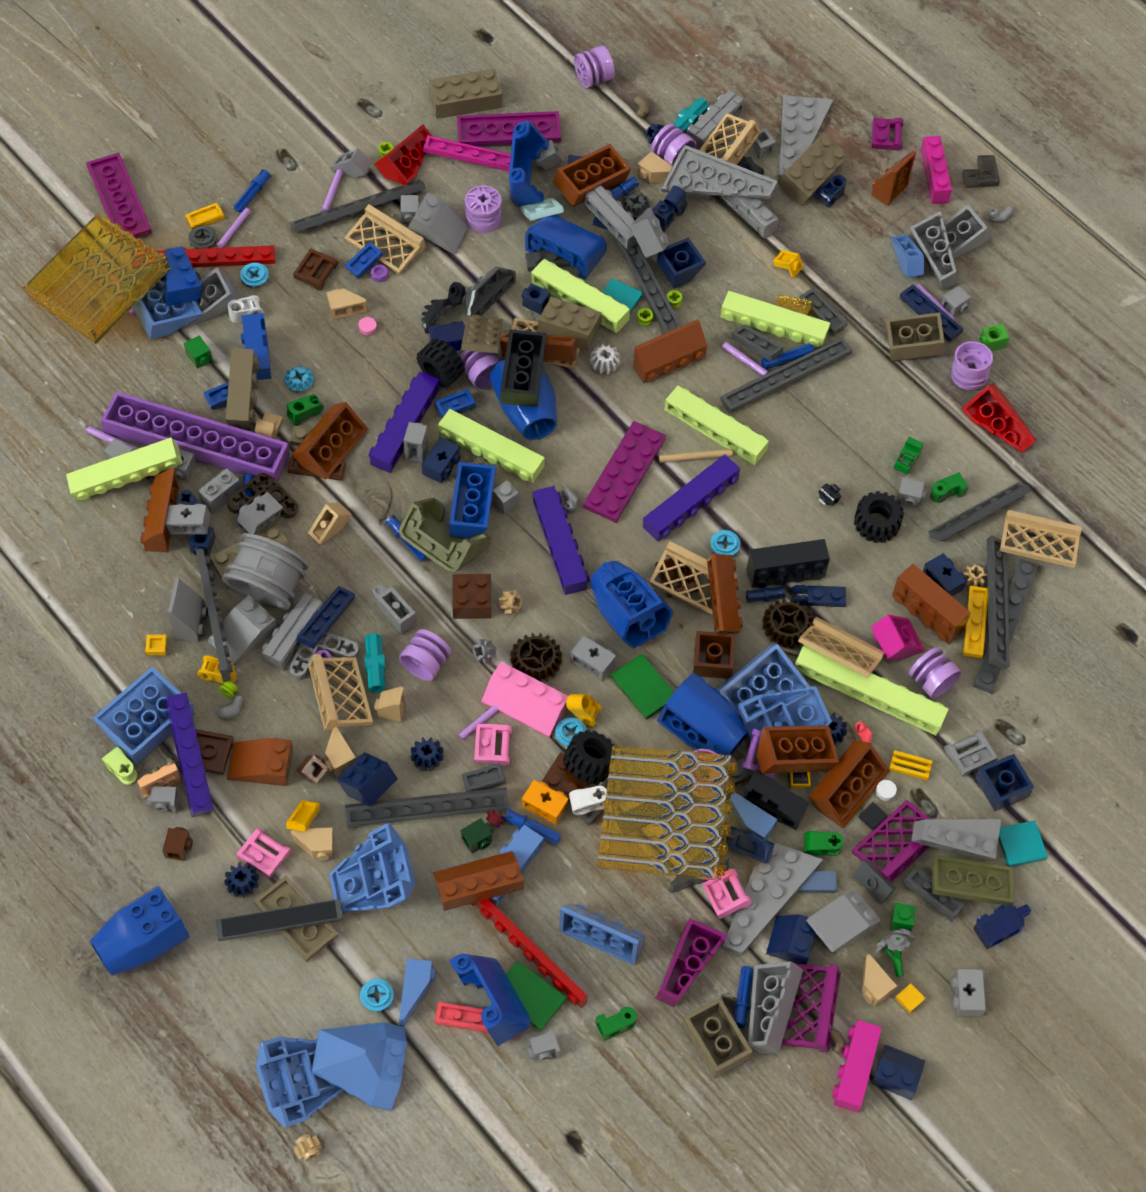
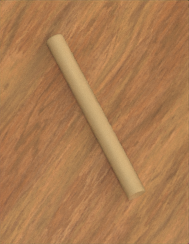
M725 449L659 455V463L718 458L724 454L729 457L733 456V450Z

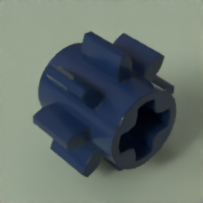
M652 123L647 128L646 138L650 139V144H652L655 136L664 125Z

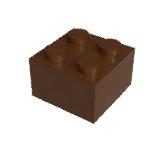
M452 574L453 619L491 618V574Z
M696 631L693 673L700 677L729 679L734 669L735 634Z

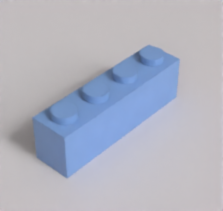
M523 825L520 830L517 829L513 833L512 841L509 845L505 844L499 853L503 854L513 851L519 863L521 873L525 871L544 846V837L526 825ZM505 895L489 900L497 907Z

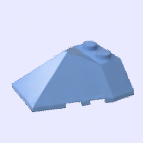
M816 686L755 695L738 704L739 717L748 730L747 736L750 742L753 738V735H751L753 729L762 731L763 727L826 726L832 722Z
M389 823L373 830L368 835V839L362 845H358L355 848V852L349 858H345L329 874L334 900L340 899L342 913L392 908L408 900L416 885L407 846Z
M382 1022L318 1030L311 1073L334 1086L337 1085L344 1089L349 1095L356 1096L370 1107L391 1111L402 1080L407 1045L404 1027Z
M277 1037L259 1043L256 1063L259 1081L268 1111L284 1128L306 1121L313 1113L321 1109L328 1101L344 1090L311 1073L317 1039L305 1040V1038Z

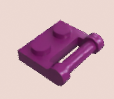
M873 118L871 148L901 150L903 148V142L901 141L903 119ZM890 128H895L893 142L889 141Z

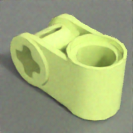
M118 746L101 758L108 770L123 784L131 785L137 780L138 775L132 762Z

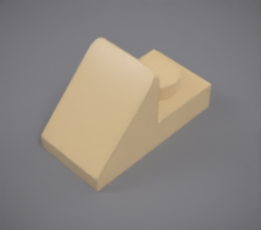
M265 412L262 420L257 419L254 433L275 439L283 423V417Z

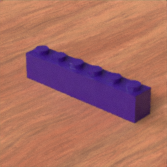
M419 372L417 377H413L409 390L403 394L401 404L395 407L392 419H388L385 426L386 429L383 433L379 434L376 446L370 449L369 457L372 466L389 473L392 472L404 451L403 440L409 422L420 423L440 390L438 378L423 372Z
M724 454L643 518V528L656 541L667 538L672 530L676 527H681L687 518L695 516L701 507L709 505L712 499L717 495L720 496L730 484L734 485L739 480L740 468Z
M555 486L533 491V503L564 594L568 595L587 590V582H590L589 575L583 569L584 561L582 555H578L577 540L572 538V526L570 523L567 524V512L565 507L562 508L561 506L562 498L560 492H556Z
M187 692L167 696L165 704L191 818L210 814L213 811V805Z

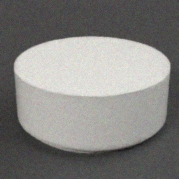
M882 780L877 785L876 795L883 801H890L895 797L896 785L890 780Z

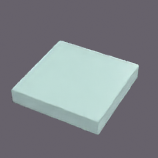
M553 198L543 200L541 203L520 207L521 213L530 221L564 212L563 206Z

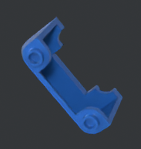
M530 121L518 123L513 130L509 187L510 199L517 207L541 203L544 200V194L541 191H537L534 185H530L532 160L540 158V151L548 149L549 141Z
M557 214L543 217L529 227L525 233L526 251L532 253L537 249V251L541 252L544 248L570 261L571 268L574 269L576 267L579 270L578 277L584 280L587 279L607 251V243L602 236L589 232L559 217Z
M459 954L449 960L464 986L473 984L478 989L482 987L485 989L492 1004L483 1010L481 1019L497 1046L529 1028L531 1023L530 1016L497 959L471 954Z

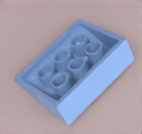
M164 264L160 265L159 272L147 283V293L141 299L130 301V303L138 301L132 304V307L150 340L167 336L202 316L196 301L165 306L164 273L161 276H157L160 272L164 271L161 270L164 268ZM156 266L145 270L142 269L136 276L126 277V274L127 276L133 275L139 270L125 273L123 281L136 277L135 287L131 291H124L125 293L130 292V300L132 299V291L136 287L146 285H137V282H146L153 275ZM132 280L122 284L123 290L130 288L129 285ZM143 288L133 291V298L140 297Z
M776 643L769 645L720 685L717 690L730 702L739 716L738 704L755 695L773 693L775 688L779 692L810 686Z
M151 667L92 719L136 766L172 735L165 701L167 696L181 694V692L156 669ZM189 701L191 713L193 716L195 714L193 704Z
M567 904L560 909L559 932L635 966L645 944L646 937L641 932L624 928L623 924L617 921L611 922L606 920L603 915L588 912L585 907L578 904Z

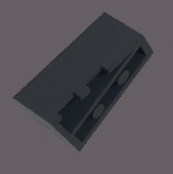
M755 769L748 782L743 797L776 818L778 822L794 830H797L809 804L805 799L797 796L767 775L762 774L758 769Z

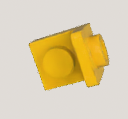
M782 250L773 260L774 267L789 270L791 277H795L803 268L799 253Z

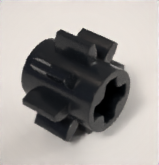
M828 483L824 484L818 492L820 496L819 501L824 506L826 504L835 505L841 498L839 493L841 489L835 483L830 485Z

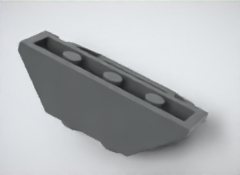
M495 267L484 276H481L473 287L468 288L465 293L466 315L482 316L516 283V271Z

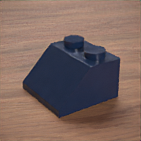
M689 237L671 244L663 251L657 253V265L673 288L690 282L706 265L705 260Z
M799 914L777 916L766 955L806 965L816 933L806 921L809 917Z
M885 1044L871 1084L912 1100L923 1072L925 1060Z

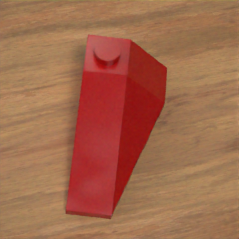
M424 124L421 125L374 165L384 178L406 185L418 174L419 166L423 163L425 155L423 148L427 135L432 136Z
M995 383L986 386L961 408L973 423L985 428L988 432L1003 439L1004 442L1021 452H1024L1037 441Z

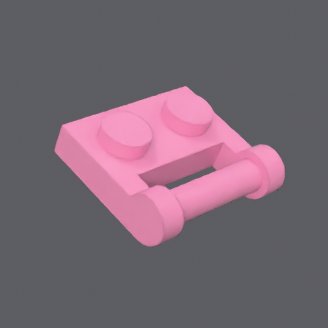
M477 724L474 763L510 765L509 741L510 734H512V726ZM496 733L502 734L501 755H495Z
M257 828L236 855L240 860L245 863L248 862L251 867H255L257 871L271 878L282 862L288 858L292 849L279 844L265 835L263 830ZM260 840L279 854L275 856L256 844V842Z
M730 869L702 883L719 919L741 908H747L752 904L750 897L746 895L738 880V873L735 869ZM725 882H731L739 899L732 900L724 884Z

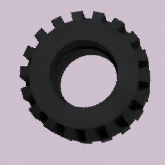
M432 339L417 353V363L422 372L438 378L440 386L443 388H448L465 371L464 363L453 347L441 339Z
M876 491L875 494L870 492L868 496L864 495L858 503L854 517L856 531H860V536H865L866 540H874V543H878V541L883 543L886 542V539L892 540L893 536L896 537L904 517L903 506L900 505L898 499L895 500L894 495L889 496L887 492L882 494L880 491ZM870 514H882L887 518V520H876L872 518Z
M590 730L580 731L573 736L564 753V766L568 768L567 771L572 773L575 779L578 778L583 783L593 784L594 782L599 784L604 782L610 775L609 772L612 771L618 760L611 759V756H617L618 751L615 750V744H612L611 740L602 733L598 734L597 731L590 732Z

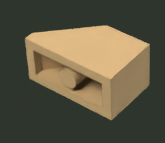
M651 151L638 163L637 175L649 183H664L673 166Z
M344 288L326 292L332 320L367 312L366 299Z
M339 502L327 503L308 534L320 545H323L343 529L352 514Z
M404 687L381 692L380 699H376L374 710H377L378 718L401 722L405 709Z
M334 727L325 751L326 761L324 764L329 767V772L333 771L336 777L341 775L356 760V757L338 728Z
M308 828L306 832L291 829L293 841L313 859L325 861L329 858H334V834L332 828Z
M869 954L866 956L863 964L861 991L863 992L864 999L876 1007L894 993L897 985Z

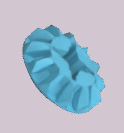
M250 263L242 268L240 277L246 286L250 285L254 288L259 285L261 287L262 283L267 282L269 272L263 264ZM256 274H258V277L252 278V276H251V275H256Z
M301 365L296 368L293 366L291 370H287L286 376H284L286 386L293 391L307 390L314 382L313 372L308 367L304 368ZM297 374L302 377V382L296 378Z
M718 531L711 538V549L716 554H727L733 557L739 551L740 539L732 531ZM724 539H726L728 545L726 549L722 545Z
M568 717L557 724L555 734L560 744L568 747L573 735L567 736V730H575V734H578V732H585L587 729L581 720Z
M383 979L369 980L361 988L360 1000L369 1011L380 1012L387 1009L393 1002V988ZM375 988H377L379 994H383L379 998V1003L375 1001L374 997L371 998L375 994Z

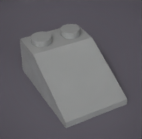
M428 192L408 229L452 254L456 252L468 228L444 201Z
M969 204L944 222L953 259L980 247L993 237Z
M651 207L647 208L630 225L645 258L663 251L669 245L668 237L663 233L660 222L655 217Z
M218 267L200 280L202 285L200 300H197L196 303L202 312V316L189 323L190 326L227 313L228 303L234 299H241L230 276Z
M175 578L168 609L175 639L199 642L200 635L204 634L203 619L207 618L208 608L205 607L204 599L181 579Z
M250 595L232 609L223 620L224 626H220V630L225 631L227 640L223 644L224 646L228 645L230 657H226V659L235 666L270 637L277 627L275 619ZM212 634L207 641L216 649Z
M855 889L843 894L806 920L832 953L868 936L881 922L875 911L869 907Z

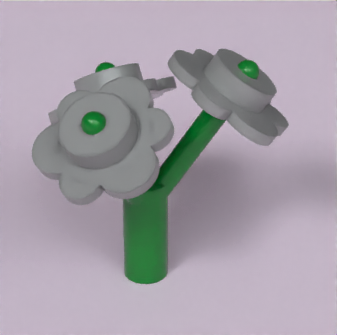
M907 929L895 930L889 939L884 938L878 941L876 945L878 949L874 953L877 954L884 949L893 959L896 977L904 976L901 960L902 951L904 948H909V941L916 940V937L911 935V932Z

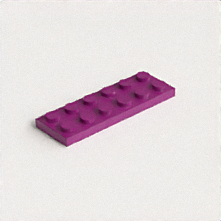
M559 111L457 116L458 142L473 146L512 144L515 126L525 121H530L548 141L561 142Z
M120 153L86 162L111 227L116 231V239L126 238V241L152 234L151 227Z
M633 421L585 500L583 508L617 523L665 442L666 435Z

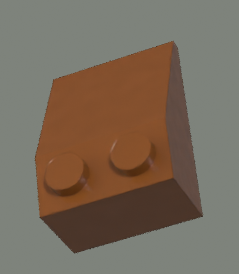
M914 150L896 162L890 169L887 168L880 179L877 178L873 182V197L889 206L909 185L916 156Z
M265 738L234 742L227 780L287 786L293 755L292 741L288 739Z

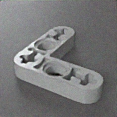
M328 632L314 649L301 643L290 664V675L295 680H303L309 672L308 665L313 654L319 650H326L331 655L339 658H357L359 656L358 645L354 641ZM336 641L338 645L335 648H329L327 643ZM350 648H353V651H351V652L348 654V653H347V650H350ZM308 650L312 652V655L309 658H304L301 656L302 652ZM300 662L303 663L301 666L302 671L295 673V669L298 670L301 665Z

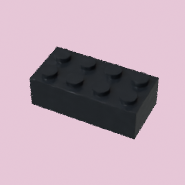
M510 329L500 390V403L538 407L547 346V333Z
M825 539L750 549L747 572L751 588H762L775 584L783 585L789 582L800 583L809 579H822L826 576L830 560Z

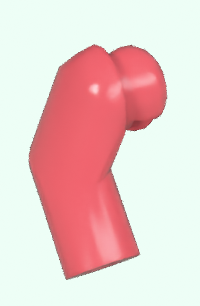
M863 722L856 723L855 730L861 741L871 743L873 735L868 726Z

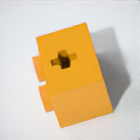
M533 780L521 799V807L557 825L568 807L569 798L561 791L550 789L546 783Z

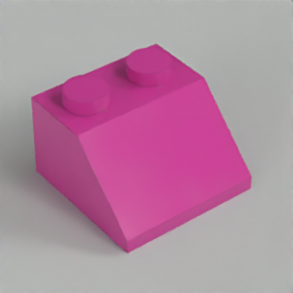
M888 614L871 627L875 640L880 644L882 651L885 652L884 657L889 660L900 661L925 651L908 618Z

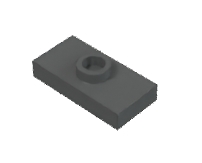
M500 763L462 774L466 792L485 790L506 784Z
M867 859L853 873V876L881 904L896 889Z

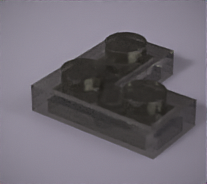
M978 155V169L963 170L962 175L965 188L999 186L1000 184L995 155Z

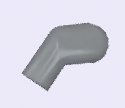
M235 695L231 705L224 706L218 710L219 717L229 719L237 716L244 698Z

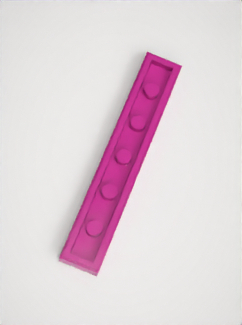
M427 135L423 148L425 153L509 171L511 154Z

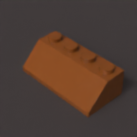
M697 319L635 347L633 369L643 384L654 381L664 374H670L673 370L685 367L689 363L701 360L706 356L707 343L699 320Z
M505 332L500 337L501 354L503 357H506L509 332ZM547 335L544 362L552 363L554 360H561L563 364H571L577 358L578 337Z
M347 402L333 404L295 449L292 456L304 469L323 479H328L368 428Z
M170 468L155 476L154 483L150 484L151 499L147 500L148 515L144 517L145 532L141 533V544L144 545L145 551L168 553L171 534L165 525L169 505H177L179 484L175 468Z
M711 554L707 559L714 632L737 634L740 632V628H743L742 617L738 615L741 603L740 598L736 597V590L739 589L738 579H734L736 561L732 560V555Z
M829 725L762 728L757 751L762 774L826 772L839 763Z
M854 740L840 757L839 763L831 768L809 795V799L819 812L844 828L890 770L871 743Z
M513 851L433 872L444 911L524 889L523 876Z

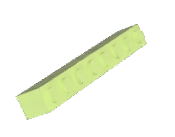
M803 645L794 665L799 673L935 736L940 730L949 710L943 704L933 702L922 694L913 693L904 686H898L890 682L887 678L879 677L872 673L867 678L806 645Z

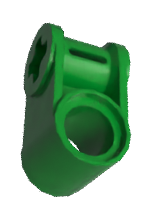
M808 831L804 833V853L812 856H837L842 851L843 837L837 832Z

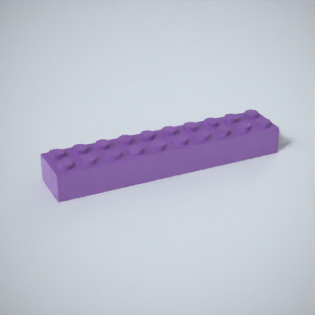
M117 391L101 419L104 433L146 446L172 437L178 444L179 449L194 453L196 461L222 469L227 468L232 472L242 475L251 474L257 476L260 473H266L276 482H278L290 456L287 442Z

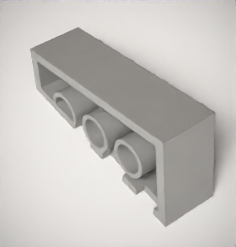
M941 211L909 227L915 243L923 253L942 289L945 290L959 283Z
M925 819L914 822L911 842L984 861L995 859L1001 819Z
M791 961L754 965L748 1044L751 1049L759 1054L779 1053L803 973V969Z

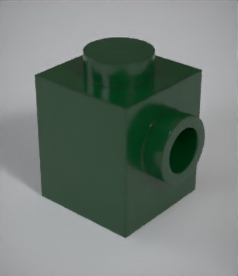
M482 818L461 830V839L472 854L479 849L487 848L491 844L493 829L488 822L484 823Z

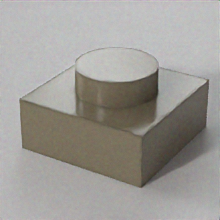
M294 426L290 445L299 446L311 432L312 428Z

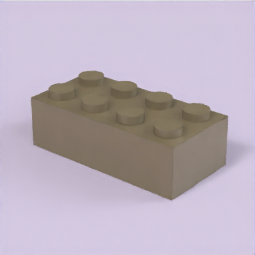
M495 69L429 80V94L436 119L502 108V91Z
M823 132L780 177L778 185L802 206L838 169L849 154Z
M231 348L226 409L227 424L248 431H252V425H255L256 414H254L253 407H257L255 390H258V379L256 372L260 370V361H258V355H255L254 349Z

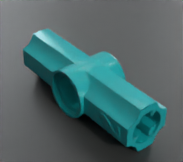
M702 97L697 98L687 109L683 108L680 111L677 119L672 124L676 125L685 134L691 124L694 125L698 117L707 111L709 107L707 100Z
M370 633L365 636V668L368 675V689L373 693H381L386 687L382 635Z

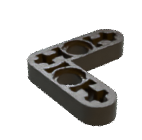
M260 473L235 492L227 503L228 510L231 513L238 514L245 504H251L258 495L262 496L267 492L271 495L272 492H279L281 498L275 500L279 504L282 503L283 509L281 514L284 517L293 518L297 514L299 507L297 502L266 473ZM266 480L267 483H266V484L263 483L262 485L259 486V489H258L257 486L259 485L260 481ZM251 489L255 495L248 497L245 494V490ZM241 498L243 499L239 506H233V502L237 503ZM286 507H293L292 511L286 510Z

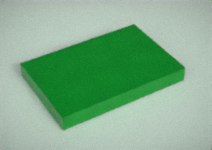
M640 654L611 673V678L645 719L663 709L665 703L674 693L643 654Z
M516 961L506 975L530 1016V1024L539 1031H542L567 1000V997L519 961Z

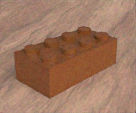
M608 144L559 168L553 183L569 203L575 207L585 202V194L601 185L605 190H609L617 186L618 183L625 182L631 168L613 146Z
M912 564L897 577L892 594L895 601L905 606L911 615L919 618L925 627L933 630L940 640L950 644L965 630L971 612L916 565Z

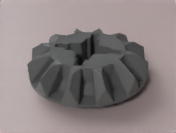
M635 191L633 194L627 193L621 202L623 209L632 215L639 216L649 208L647 196H643L642 192L640 194H636ZM638 201V203H636V204L632 207V202Z
M209 226L195 227L189 233V242L196 249L211 248L213 244H216V231ZM202 234L205 236V241H201Z

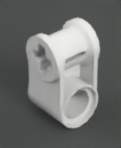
M253 295L231 300L228 303L230 321L240 323L242 322L241 315L254 314V312L256 314H264L259 304L260 298Z
M595 786L570 792L569 798L573 814L583 815L588 812L605 809L609 804V799H606V796H608V793H606L608 792L607 789L603 786Z

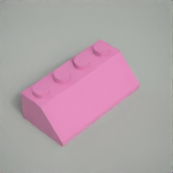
M500 662L491 676L481 701L489 707L497 706L499 712L549 738L568 709L566 705L567 695L503 662Z

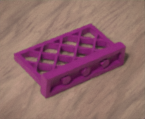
M906 800L854 847L852 854L862 862L867 859L892 883L930 847L915 842H903V834H913V829L902 830V822H916L931 818ZM908 808L913 812L914 817H902V812ZM900 822V830H888V824ZM900 834L901 842H889L888 835ZM876 835H886V842H874V837ZM863 847H872V855H863L860 850ZM874 847H886L887 855H875ZM889 847H901V852L898 855H889ZM875 860H887V865L881 870L875 865Z
M796 964L806 974L800 980L798 986L803 996L794 1001L792 1009L795 1007L800 1015L791 1022L788 1020L785 1031L792 1027L797 1035L791 1040L783 1039L781 1045L820 1049L821 1052L829 1053L841 977L838 965L831 964L829 967ZM818 972L826 973L825 979L819 984L812 978ZM810 979L815 987L805 993L800 985ZM819 990L822 994V999L814 1004L809 996ZM807 999L812 1006L802 1013L797 1005ZM816 1010L819 1014V1019L811 1024L806 1016ZM801 1019H804L809 1026L799 1033L794 1025ZM813 1030L816 1034L815 1042H807L802 1036Z

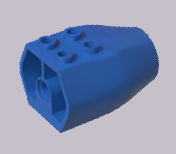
M505 360L498 362L489 375L499 403ZM544 367L538 407L500 403L505 415L526 439L540 440L553 432L557 426L555 392Z
M619 561L604 562L594 572L590 585L598 609L604 619L627 645L635 649L667 630L673 615L672 609L637 572Z
M692 673L677 688L665 703L657 719V722L689 747L695 750H711L717 753L720 758L726 755L722 762H725L729 755L735 752L748 734V730L730 702L721 695L719 690L712 688L702 677L697 676L695 673Z
M156 886L115 912L90 939V943L110 975L114 976L154 961L190 938L167 897L160 887Z

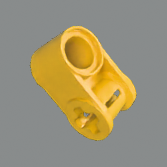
M209 655L203 656V664L201 669L197 671V676L206 681L223 684L218 658ZM231 662L233 672L230 673V682L234 683L237 679V674Z
M570 694L567 697L566 705L568 710L586 726H595L597 714L602 710L601 705L589 694Z

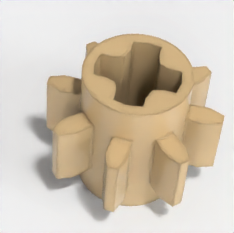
M976 564L971 568L969 566L966 567L963 574L966 579V586L984 585V580L987 578V574L983 571L984 567L981 568Z
M516 590L503 591V595L499 598L500 609H505V614L518 613V609L522 606V598L516 595Z
M305 1134L295 1141L297 1146L293 1149L299 1160L304 1158L307 1162L320 1154L318 1149L322 1146L316 1135L311 1137L310 1134Z

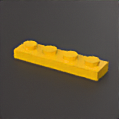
M969 587L967 610L971 614L965 627L963 656L980 659L983 657L988 588Z

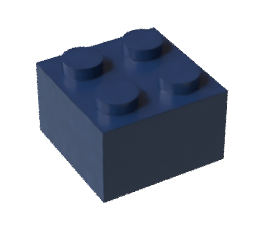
M364 752L336 780L347 796L371 807L398 778L387 762Z
M1015 754L979 768L975 777L994 811L1030 797L1034 789L1032 782Z

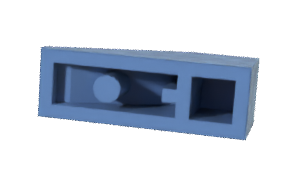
M909 235L891 237L899 265L905 276L915 278L919 275H924V255Z
M726 787L724 790L725 802L742 830L767 840L776 827L777 819Z
M407 959L399 1017L400 1026L406 1025L429 991L431 981H435L436 968H433L432 961Z

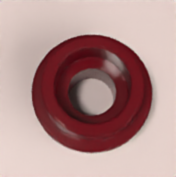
M495 810L492 813L487 812L486 820L497 828L501 824L504 825L505 822L502 821L504 817Z

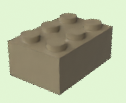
M551 297L538 319L537 332L547 333V335L578 337L577 348L588 351L600 329L602 312Z
M940 312L886 319L891 361L945 354Z
M721 998L683 1017L682 1026L714 1079L751 1059L753 1051Z

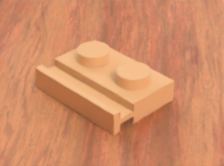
M174 763L161 767L155 773L144 775L137 782L144 799H146L148 794H151L152 786L171 787L182 781Z

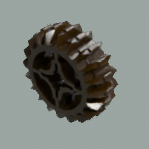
M784 598L782 603L777 600L775 605L771 604L769 609L765 610V616L762 619V629L765 630V637L770 636V642L776 641L778 645L783 644L784 648L789 645L792 649L795 644L798 647L801 646L802 643L798 642V640L810 626H814V617H811V611H806V605L800 606V601L793 603L794 601L791 599L790 602H787ZM774 618L777 620V623L779 624L778 628H776V626L773 623ZM798 619H800V621L803 624L802 629L799 627V624L797 623Z
M532 632L531 637L525 634L524 640L519 638L517 644L513 645V650L510 652L512 667L540 682L543 678L548 681L549 676L554 678L555 672H559L560 665H562L560 646L556 645L555 639L550 640L549 635L542 637L541 632L538 636H535ZM526 650H529V654L525 655V658L521 659L522 654ZM549 657H552L550 663L544 666V662L547 661Z

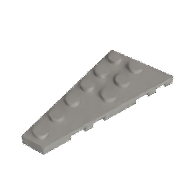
M783 95L778 179L814 143L834 99Z
M684 145L661 190L662 192H669L675 185L689 194L771 199L778 181Z
M775 843L769 863L756 861L745 889V893L750 897L752 904L747 908H741L736 911L727 934L728 936L724 941L723 949L742 956L764 928H767L771 920L793 898L798 889L816 868H819L823 863V859Z

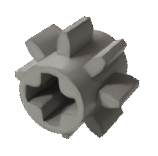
M479 639V644L473 645L472 654L477 658V662L490 663V658H496L497 647L492 644V640Z

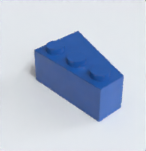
M183 246L166 249L164 267H170L171 269H164V271H168L164 273L165 306L200 300L202 285Z
M264 314L241 315L243 324L241 341L242 344H245V348L242 349H254L255 355H258L260 370L256 372L257 379H271Z

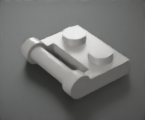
M981 731L973 733V736L953 745L948 744L944 746L946 754L952 759L962 777L997 761L998 758ZM976 742L979 744V746L974 747L966 752H963L961 754L957 753V751L965 747H968Z

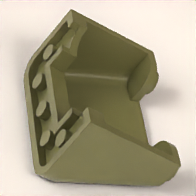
M430 498L412 502L399 528L401 538L448 572L459 571L489 546L492 538L483 532L471 537L470 540L468 538L450 537L449 525L442 521L445 516V507L437 499Z

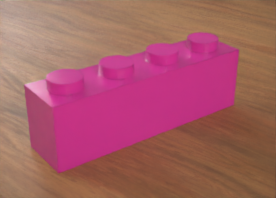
M941 136L924 137L921 154L931 204L949 203L952 188Z
M860 1020L856 1021L855 1026H850L847 1037L851 1038L850 1045H845L842 1055L843 1058H846L845 1064L840 1065L837 1077L841 1079L839 1085L834 1086L832 1097L835 1098V1106L859 1113L882 1027Z

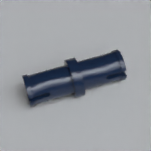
M784 586L774 588L762 587L760 590L746 591V594H748L746 595L747 603L756 601L769 602L771 599L786 597L784 595L786 594Z

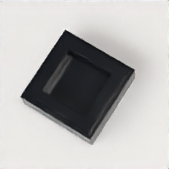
M874 802L859 814V818L872 830L879 826L888 816Z

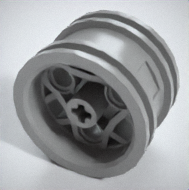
M243 533L240 538L241 542L236 546L238 550L237 556L233 564L226 567L227 573L223 574L222 581L238 593L246 597L250 595L259 603L281 610L290 609L291 603L289 601H293L295 598L293 591L298 580L304 578V570L309 568L308 561L278 542L259 535Z

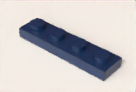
M911 285L900 293L899 298L918 315L940 312L943 335L949 342L962 334L963 328L916 286Z
M338 586L297 635V641L314 649L355 599V593Z

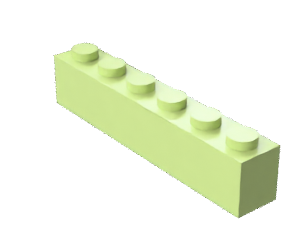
M543 259L531 272L532 283L549 291L557 299L602 312L601 325L616 334L630 320V309L626 305L620 304L611 296L603 294L597 288L586 284L582 279H578L568 271L557 267L553 262Z
M728 291L720 315L721 318L756 328L762 332L784 337L797 343H811L813 348L818 349L823 347L830 327V322L732 291Z
M678 385L666 398L665 411L725 448L732 449L733 453L754 466L767 452L769 441L763 435L755 433L748 426L737 422L732 416L724 414L717 407L706 403L704 399L696 397L688 389Z
M451 409L448 410L438 424V434L442 438L456 443L460 448H466L476 456L487 459L491 464H497L509 473L512 472L518 475L524 481L534 483L545 467V457Z
M171 437L68 473L66 476L70 494L77 500H86L90 496L103 494L113 488H121L124 484L138 482L147 476H155L159 472L176 468L183 463L178 444Z

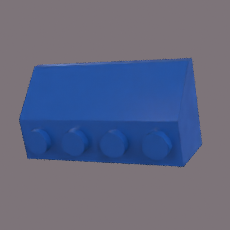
M458 463L449 523L450 537L470 538L488 529L496 466Z

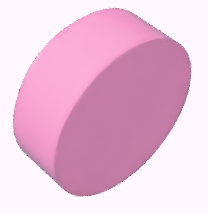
M364 317L359 321V331L363 335H372L376 332L377 325L373 318Z

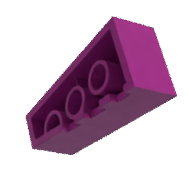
M689 918L655 999L675 1007L728 935Z

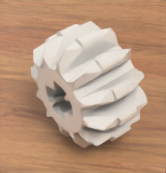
M602 344L600 348L595 346L594 351L590 354V364L593 366L594 371L599 370L600 374L603 372L609 374L610 371L615 372L616 367L620 365V353L617 352L616 347L611 348L610 344L607 347Z

